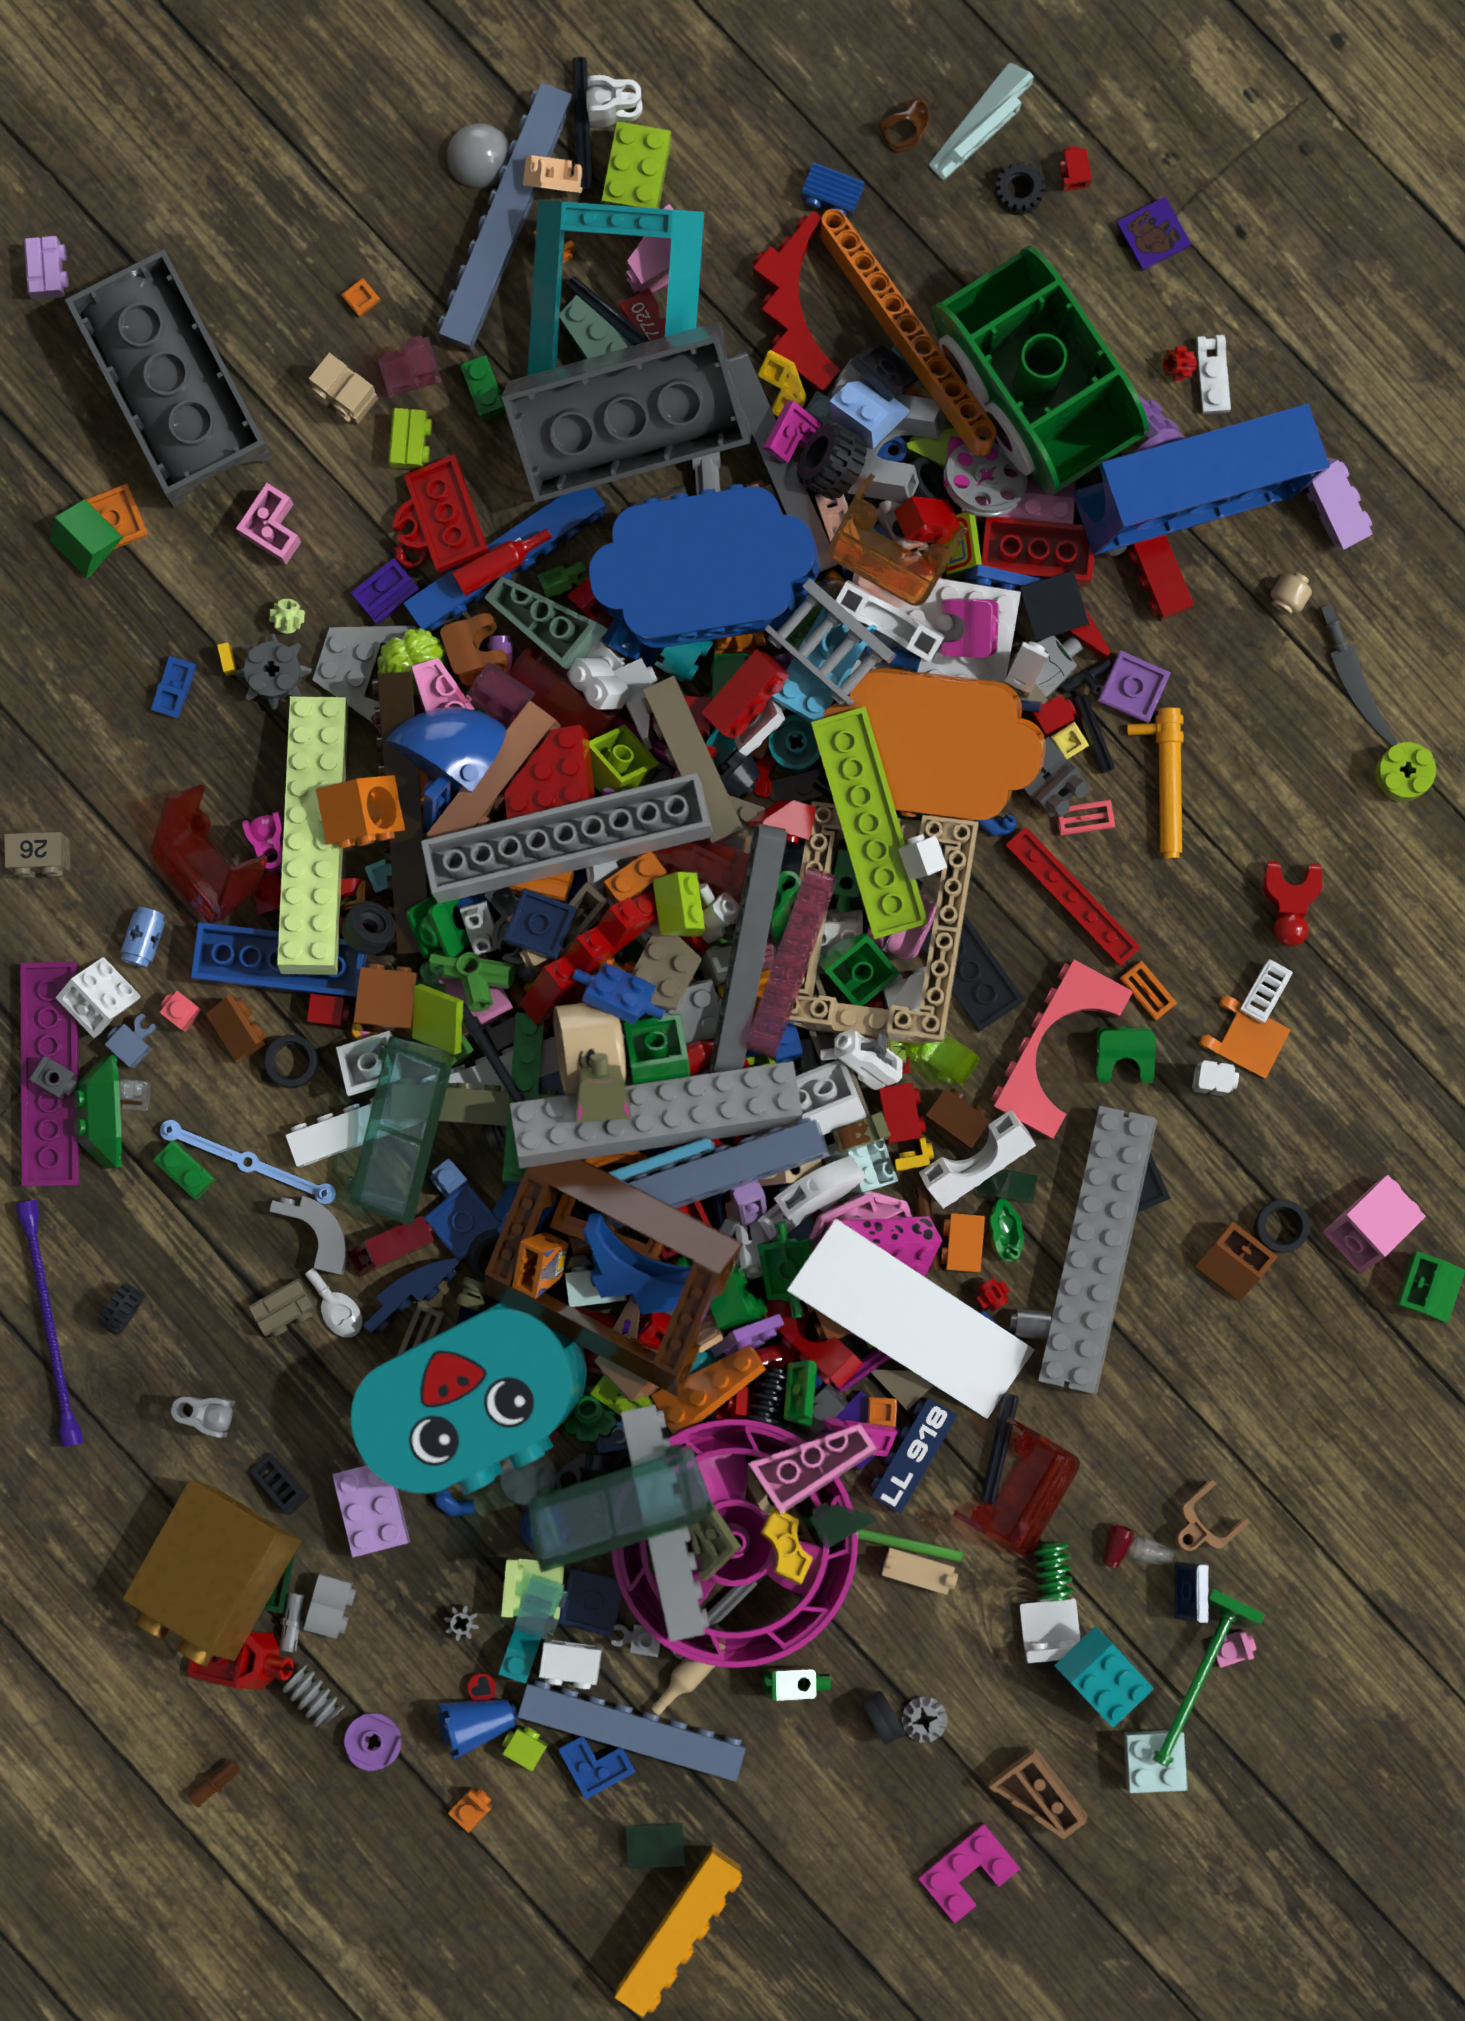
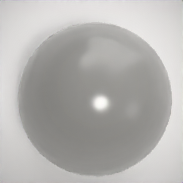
M481 123L465 126L453 136L448 145L447 164L449 170L459 183L469 188L485 189L492 187L500 182L498 177L503 164L508 165L511 158L508 155L510 144L504 134L493 126Z

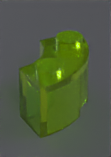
M946 1033L942 1042L915 1044L899 1041L898 1043L907 1050L904 1054L906 1057L916 1063H919L920 1060L938 1071L937 1077L949 1085L954 1081L963 1086L981 1059L968 1047L951 1038Z

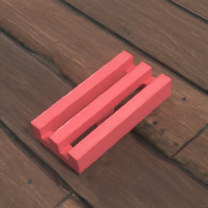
M1111 800L1071 805L1067 813L1106 807L1107 812L1069 818L1057 815L1059 836L1115 828ZM1108 818L1107 823L1066 829L1064 825Z

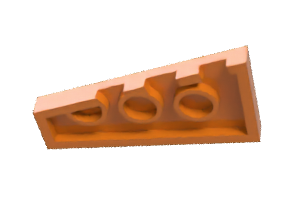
M747 1346L689 1375L680 1397H676L663 1389L651 1396L658 1409L663 1410L665 1422L674 1436L685 1429L696 1426L763 1373L766 1368L756 1351L751 1346Z

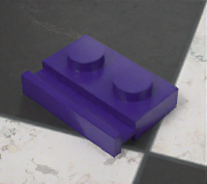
M393 558L352 591L351 594L376 625H378L402 606L404 602L417 594L420 589Z

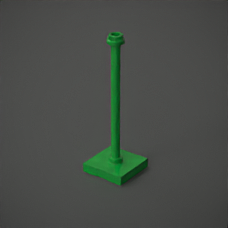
M1215 1589L1208 1591V1607L1219 1612L1221 1620L1160 1751L1154 1750L1153 1752L1154 1757L1152 1760L1165 1767H1168L1174 1761V1758L1170 1757L1231 1623L1237 1621L1251 1628L1255 1625H1261L1265 1614Z

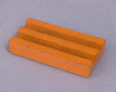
M1142 960L1120 978L1126 988L1133 991L1132 995L1154 1021L1158 1020L1177 1004ZM1139 969L1168 1002L1166 1006L1162 1004L1137 974ZM1133 977L1158 1007L1159 1012L1156 1013L1128 978Z

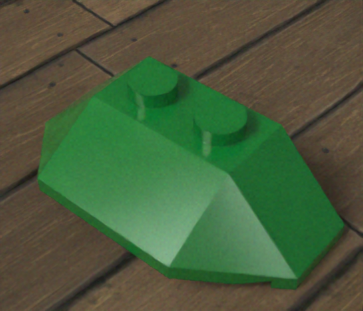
M117 1055L99 1058L77 1083L73 1094V1103L77 1114L74 1130L78 1137V1143L104 1169L122 1167L120 1156L122 1152L119 1075L116 1065Z

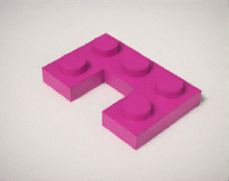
M794 400L786 401L763 448L780 463H788L797 445L799 444L804 448L812 434L822 424Z
M983 1823L920 1875L918 1879L951 1920L956 1923L977 1906L960 1885V1881L981 1865L999 1887L1019 1871L1020 1867Z

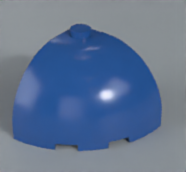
M458 707L436 708L406 720L391 733L386 742L434 780H437L441 774L450 779V792H473L496 758L506 735V727L495 718L476 710Z

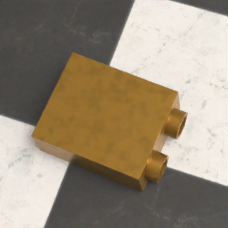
M190 1479L123 1600L140 1610L134 1623L143 1630L164 1639L170 1629L183 1637L177 1650L187 1658L204 1666H208L213 1655L235 1661L302 1540L218 1488Z

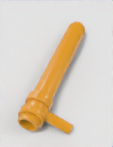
M1160 708L1156 716V723L1128 724L1127 727L1128 735L1156 734V743L1159 744L1160 853L1163 854V859H1179V853H1182L1181 743L1184 742V732L1181 731L1183 715H1181L1180 708Z

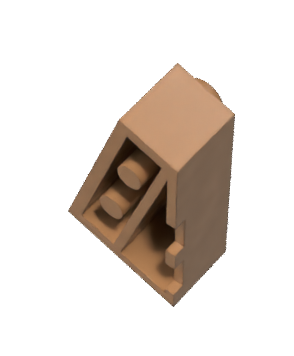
M1036 1747L990 1781L988 1788L1004 1796L1014 1806L1033 1816L1036 1821L1062 1839L1068 1837L1087 1822V1813Z

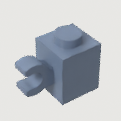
M144 1014L136 1017L134 1031L125 1024L122 1027L117 1025L107 1035L109 1040L105 1044L132 1069L152 1050L144 1039L154 1033L157 1028L155 1024L150 1025L148 1029L141 1027L142 1021L146 1018Z

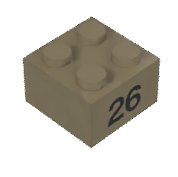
M61 832L4 834L5 868L11 871L13 875H18V878H35L37 873L46 874L48 878L63 877V873L71 872L70 839Z

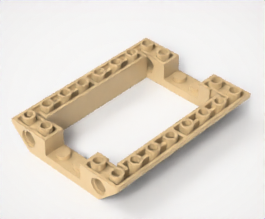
M812 801V806L816 807L810 840L805 841L800 870L803 888L802 893L795 900L775 1018L805 1029L832 1033H842L853 1029L863 1037L877 1038L878 1034L884 1033L887 1035V1040L923 1044L944 1041L979 823L926 815L922 816V821L898 818L906 845H909L907 839L923 834L926 839L936 835L942 854H945L944 859L947 868L942 869L919 1008L921 1012L891 1005V1010L842 1004L838 1003L835 997L820 995L819 998L813 997L839 841H846L835 804Z

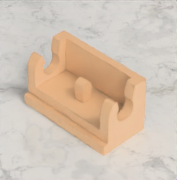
M526 155L523 185L582 193V187H580L582 167L579 164H575L574 175L571 176L572 161Z

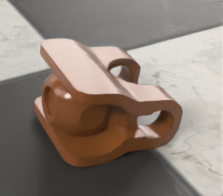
M483 613L466 620L456 621L445 625L440 631L452 669L466 687L474 686L488 677L506 670L510 664L508 656L503 650L479 651L481 642L492 635L497 629L495 619L491 614Z

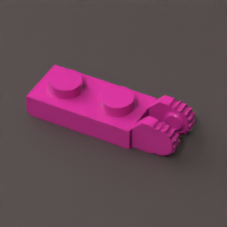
M830 1417L824 1419L823 1426L836 1432L861 1424L877 1448V1452L872 1455L887 1457L897 1434L895 1428L890 1426L844 1420L843 1422L838 1418ZM819 1433L817 1440L831 1435V1433Z

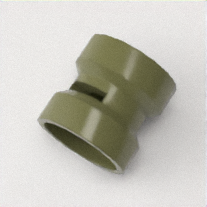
M465 1275L463 1281L464 1289L458 1294L456 1302L467 1308L482 1311L485 1304L483 1299L485 1294H487L486 1284L476 1277Z

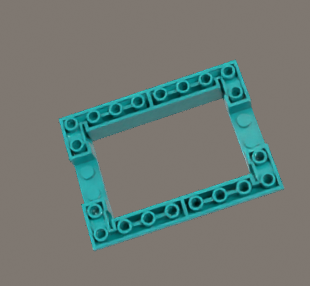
M538 200L528 375L556 368L565 231L671 238L665 325L666 337L697 328L704 212Z

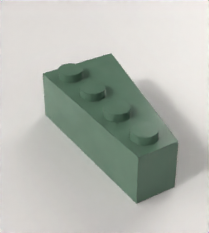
M577 295L559 314L560 325L584 359L634 346Z
M502 576L484 597L555 661L568 670L576 658H585L608 630L599 623Z

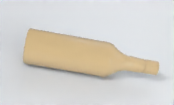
M715 1624V1626L712 1628L724 1630L718 1624ZM707 1643L705 1645L706 1647L716 1649L714 1643ZM719 1644L721 1649H725L726 1646ZM685 1657L673 1670L668 1689L651 1709L657 1715H660L677 1696L693 1691L715 1666Z

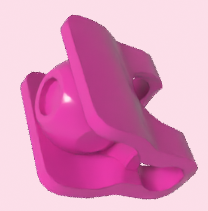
M951 598L942 600V612L958 615L964 622L965 631L958 641L941 643L940 654L944 656L985 658L994 655L998 650V602L993 599Z
M275 812L273 816L265 815L255 818L251 823L247 820L243 821L245 835L254 846L259 863L268 872L278 871L279 874H282L283 817L279 812ZM273 854H278L276 861L269 863V857Z

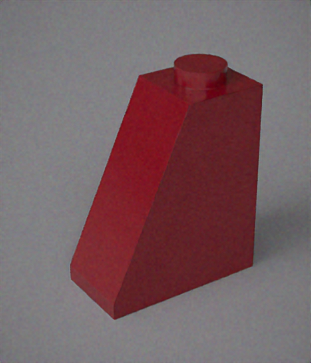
M420 1216L362 1242L349 1251L348 1254L361 1278L426 1247L434 1241L432 1237L433 1230L431 1225L424 1220L423 1216Z

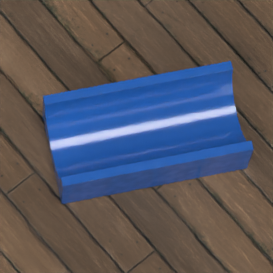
M1305 404L1102 462L1099 468L1103 482L1077 489L1072 494L1094 556L1294 498L1328 470L1330 465L1309 404Z

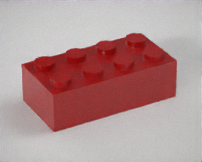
M1007 517L985 518L981 549V562L983 566L1041 579L1074 571L1078 586H1090L1094 556L1083 525Z

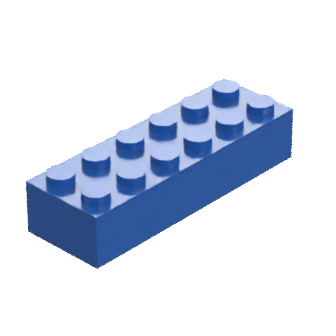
M198 922L191 978L195 981L357 999L360 967L366 968L367 954L354 950L345 939L339 938L337 975L281 974L277 965L279 931Z

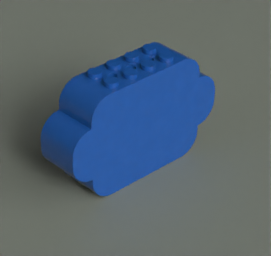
M731 485L727 487L726 491L716 492L714 489H706L700 491L699 495L688 497L687 494H676L671 496V500L660 501L659 498L644 500L643 504L627 508L617 517L612 532L613 543L603 546L594 554L589 567V575L593 594L609 615L625 620L635 637L642 644L651 648H666L765 632V628L768 625L774 630L779 629L796 610V593L806 590L802 586L809 578L813 581L816 580L820 562L817 545L805 522L795 516L783 515L777 500L769 491L760 487L751 486L743 488V485Z

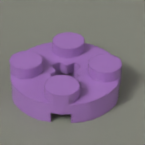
M363 1714L354 1720L346 1731L344 1743L346 1752L349 1755L348 1757L354 1765L367 1771L385 1768L397 1758L401 1750V1730L390 1717L384 1714ZM373 1734L379 1736L378 1741L381 1742L380 1747L375 1746L373 1750L369 1749V1743L365 1741L366 1736L372 1737Z

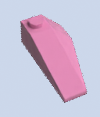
M438 658L411 666L423 712L445 707L474 710L472 704L461 692Z

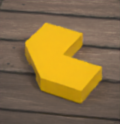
M769 350L757 376L780 388L771 408L773 414L779 417L786 401L794 400L799 406L804 408L807 397L795 363Z

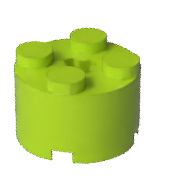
M1403 742L1391 747L1380 758L1375 769V780L1378 787L1389 799L1397 802H1409L1418 798L1431 787L1436 776V765L1432 753L1423 746L1412 742ZM1403 767H1407V771L1411 772L1407 778L1404 772H1400Z

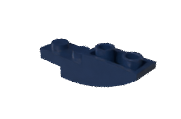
M457 1258L438 1261L418 1268L399 1278L376 1297L383 1306L363 1326L370 1333L374 1334L376 1331L382 1333L392 1323L389 1318L396 1311L401 1314L411 1305L412 1301L409 1298L412 1295L419 1302H422L424 1299L428 1302L431 1301L440 1292L438 1286L445 1279L450 1282L461 1271L458 1268L461 1262Z

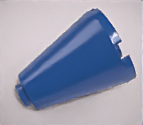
M507 1699L437 1704V1709L443 1712L437 1715L444 1744H451L453 1750L448 1752L451 1760L458 1759L512 1729L514 1721L518 1720L514 1703L509 1704Z

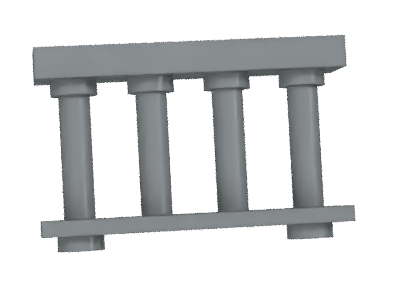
M809 578L802 586L808 591L805 595L806 599L778 631H775L769 625L765 628L771 634L767 639L779 650L784 646L833 690L830 695L838 703L843 705L847 702L852 706L855 701L848 694L877 661L880 663L884 659L890 663L897 655ZM821 603L829 610L825 614L827 616L826 619L797 650L785 639L814 606L818 607ZM843 622L849 628L848 636L818 669L806 657L835 624L839 625ZM863 640L871 647L867 651L869 655L846 681L838 687L827 676L856 643L860 644Z

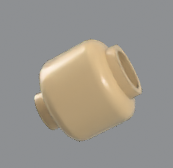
M1295 572L1293 575L1282 574L1271 590L1272 605L1287 615H1291L1292 612H1300L1312 594V589L1307 584L1309 582L1308 578L1298 572Z

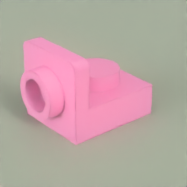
M1242 1629L1226 1634L1216 1656L1219 1668L1246 1659H1254L1252 1652L1256 1651V1646L1252 1635H1246V1632Z

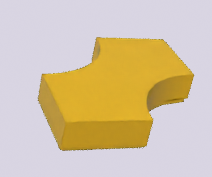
M773 1507L760 1534L767 1538L774 1548L776 1555L774 1573L800 1585L813 1558L802 1549L798 1541L797 1528L799 1519L785 1512L780 1514L779 1510Z

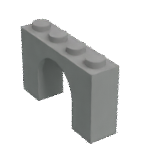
M900 394L894 398L907 407L910 413L874 449L866 445L865 464L857 481L848 491L849 494L905 503L914 495L919 484L915 466L884 460L878 457L877 453L887 441L898 436L912 435L939 440L948 419L934 399Z

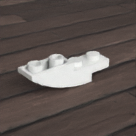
M852 1155L834 1161L811 1172L774 1198L777 1204L757 1221L773 1242L777 1240L774 1223L786 1221L787 1233H789L818 1208L825 1212L867 1176Z

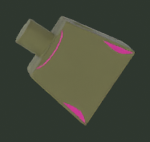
M604 1053L593 1054L590 1057L591 1067L579 1070L575 1104L576 1122L630 1119V1101L621 1067L618 1065L608 1066V1056Z

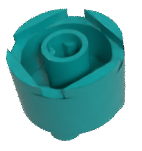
M709 640L666 647L660 654L665 659L662 663L656 661L654 666L674 676L682 683L685 679L691 681L699 668L695 662L700 654L704 657L707 655L713 642Z
M797 714L785 716V720L781 725L769 734V755L779 769L787 773L800 774L811 770L820 761L821 756L817 748L812 724ZM800 739L802 748L796 747L792 749L790 740L796 741Z

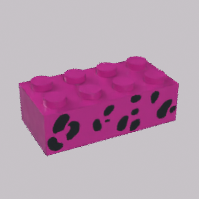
M929 1216L840 1221L924 1277L942 1242ZM830 1222L828 1229L831 1227L833 1222Z

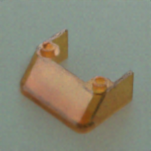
M871 473L861 484L828 547L829 556L834 562L913 606L922 605L927 601L948 567L968 528L962 527L949 548L942 544L934 543L929 545L920 557L873 530L878 519V513L872 504L863 500L876 477Z

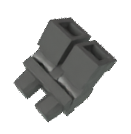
M1048 737L1045 739V758L1040 773L1028 786L1020 790L1040 810L1045 811L1048 816L1052 817L1056 814L1063 817L1070 808L1068 801L1074 795L1077 798H1083L1089 792V788L1078 769L1065 758L1060 749Z

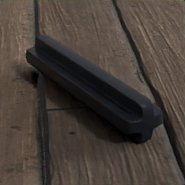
M1086 694L1078 695L1073 698V704L1099 771L1102 774L1110 772L1114 769L1115 765Z

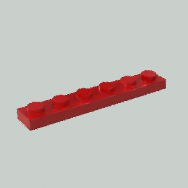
M1026 826L1005 845L1119 967L1141 948Z

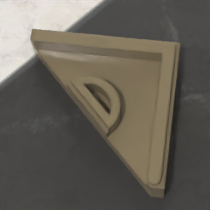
M873 1370L871 1372L906 1410L912 1407L934 1386L913 1371Z

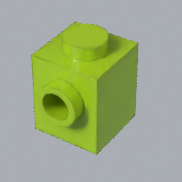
M525 1726L523 1730L518 1727L515 1733L510 1730L502 1743V1746L506 1748L503 1755L533 1771L548 1744L538 1739L540 1734L532 1728Z

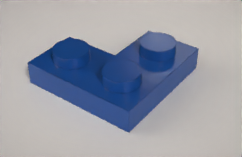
M583 1736L558 1749L585 1800L636 1772L623 1748L619 1747L597 1759L586 1738Z

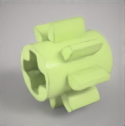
M282 599L278 603H274V609H270L269 622H275L274 628L281 633H293L296 629H300V623H304L305 611L299 610L300 605L295 600Z

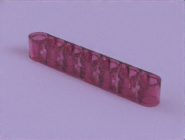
M811 867L807 868L750 1029L746 1049L771 1057L776 1056L834 892L836 875Z

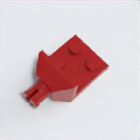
M251 1631L235 1661L213 1655L208 1666H204L190 1659L186 1676L235 1689H264L274 1677L281 1680L289 1679L293 1671L283 1669L282 1667L294 1668V1663L289 1657L279 1656L280 1650L274 1633Z

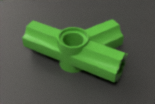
M435 950L430 955L428 961V973L430 976L462 981L470 1011L482 1012L488 1010L493 1005L489 986L509 989L513 986L516 968L514 964L482 959L472 952L447 957L444 952ZM476 967L474 971L468 972L471 968Z

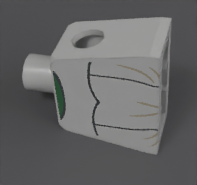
M1050 636L1037 643L1045 648V653L1049 654L1035 683L1047 699L1077 667L1071 657L1083 648L1074 636L1062 644L1055 636Z

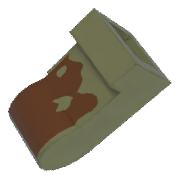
M882 1112L832 1132L840 1154L887 1140L891 1136Z

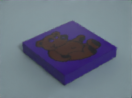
M1166 197L1151 203L1116 223L1142 271L1191 246L1190 240Z

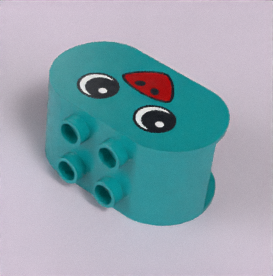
M502 1302L397 1355L372 1370L363 1379L355 1393L351 1410L352 1432L358 1451L367 1466L380 1479L398 1489L414 1493H432L444 1490L458 1482L464 1495L472 1493L494 1481V1477L504 1472L499 1461L509 1457L516 1470L546 1454L545 1451L554 1447L548 1435L572 1414L584 1392L587 1377L584 1349L580 1344L548 1328L535 1317L515 1310Z

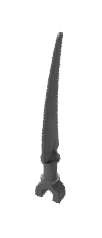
M1332 604L1321 607L1327 622L1326 628H1329L1335 644L1333 648L1337 649V651L1330 654L1343 685L1367 721L1391 745H1397V739L1387 726L1371 696L1358 660L1355 644L1347 646L1349 642L1345 641L1339 625L1341 621H1338Z

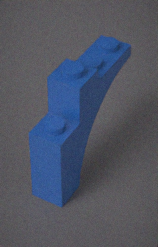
M601 1212L589 1214L587 1226L583 1229L585 1242L589 1243L592 1249L595 1266L594 1270L590 1273L592 1286L597 1288L600 1298L631 1294L633 1303L638 1305L641 1315L675 1310L692 1266L672 1265L642 1255L626 1245L613 1233Z

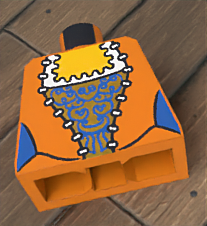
M547 1232L522 1240L512 1287L535 1299L538 1298L561 1278L565 1258L570 1253L568 1243Z

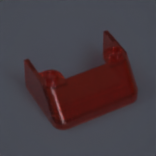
M201 784L166 797L151 845V855L157 866L208 923L213 924L226 918L258 889L268 857L264 854L234 866L227 861L207 838L211 823L207 814L199 808L205 791L204 785Z
M1009 1417L1007 1422L1021 1430L1014 1439V1452L1021 1458L996 1499V1503L993 1506L989 1503L977 1506L973 1510L970 1519L957 1511L954 1512L953 1516L1019 1555L1025 1556L1036 1546L1080 1467V1461L1078 1457L1048 1438Z

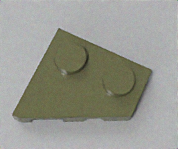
M706 1501L687 1518L689 1532L693 1538L694 1555L699 1554L702 1572H698L701 1581L709 1580L741 1548L712 1502Z

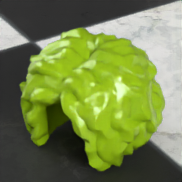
M422 628L409 629L405 632L403 639L394 637L381 647V656L378 658L379 670L377 673L412 671L411 666L437 658L448 670V667L445 665L447 662L446 649L440 644L439 639L433 637L430 631H425ZM412 672L413 695L418 696L419 694Z

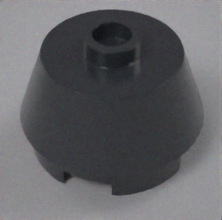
M737 748L716 769L728 795L736 798L742 795L745 798L756 787L754 782L761 773L751 753L745 756Z

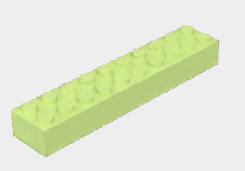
M290 697L277 963L281 974L337 975L343 848H339L338 843L326 845L316 789L346 782L349 713L346 697Z

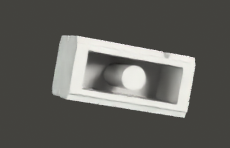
M1204 1060L1195 1067L1192 1085L1193 1092L1204 1094L1210 1092V1095L1224 1096L1233 1091V1089H1237L1239 1073L1235 1072L1234 1065L1225 1063L1217 1065V1062Z

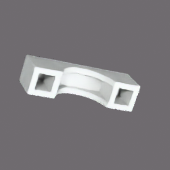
M849 580L846 581L836 599V602L855 619L869 626H877L876 630L892 638L928 662H931L945 635Z
M1012 1109L988 1125L989 1137L979 1153L971 1158L960 1161L941 1157L919 1172L926 1188L943 1209L1036 1146L1028 1130Z

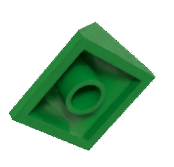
M84 499L55 517L49 541L86 578H89L123 539V536Z

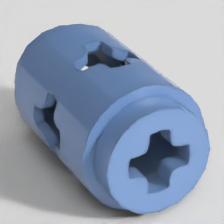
M138 907L137 912H133L120 951L123 962L140 968H147L148 964L153 962L165 925L163 921L164 914L145 907ZM131 930L132 933L135 934L134 939H132V936L130 935ZM152 936H153V939L155 940L154 945H153V942L151 941V937H152Z

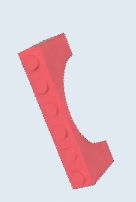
M1075 959L1070 965L1065 963L1057 977L1062 981L1057 990L1052 987L1044 1001L1048 1004L1044 1014L1038 1012L1031 1024V1027L1035 1028L1031 1038L1024 1037L1017 1050L1022 1053L1017 1063L1011 1061L1004 1074L1009 1077L1004 1087L998 1085L991 1098L995 1102L992 1107L993 1109L1002 1114L1012 1109L1024 1126L1050 1140L1056 1135L1066 1113L1058 1109L1047 1098L1038 1081L1036 1053L1042 1036L1054 1022L1076 1012L1096 1011L1118 1018L1133 993L1130 989Z

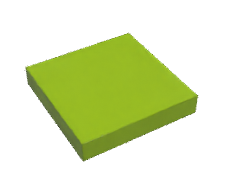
M422 984L414 986L412 1038L454 1055L460 1053L463 1000Z

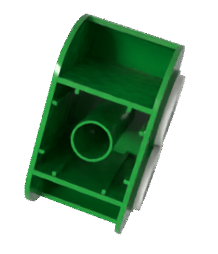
M1032 246L1024 247L1018 254L943 302L932 306L931 316L940 338V350L995 425L997 430L996 440L1005 454L1021 473L1026 476L1029 475L1037 486L1048 495H1055L1097 468L1102 462L1108 461L1148 434L1149 424L1145 410L1129 378L1058 272L1036 248Z

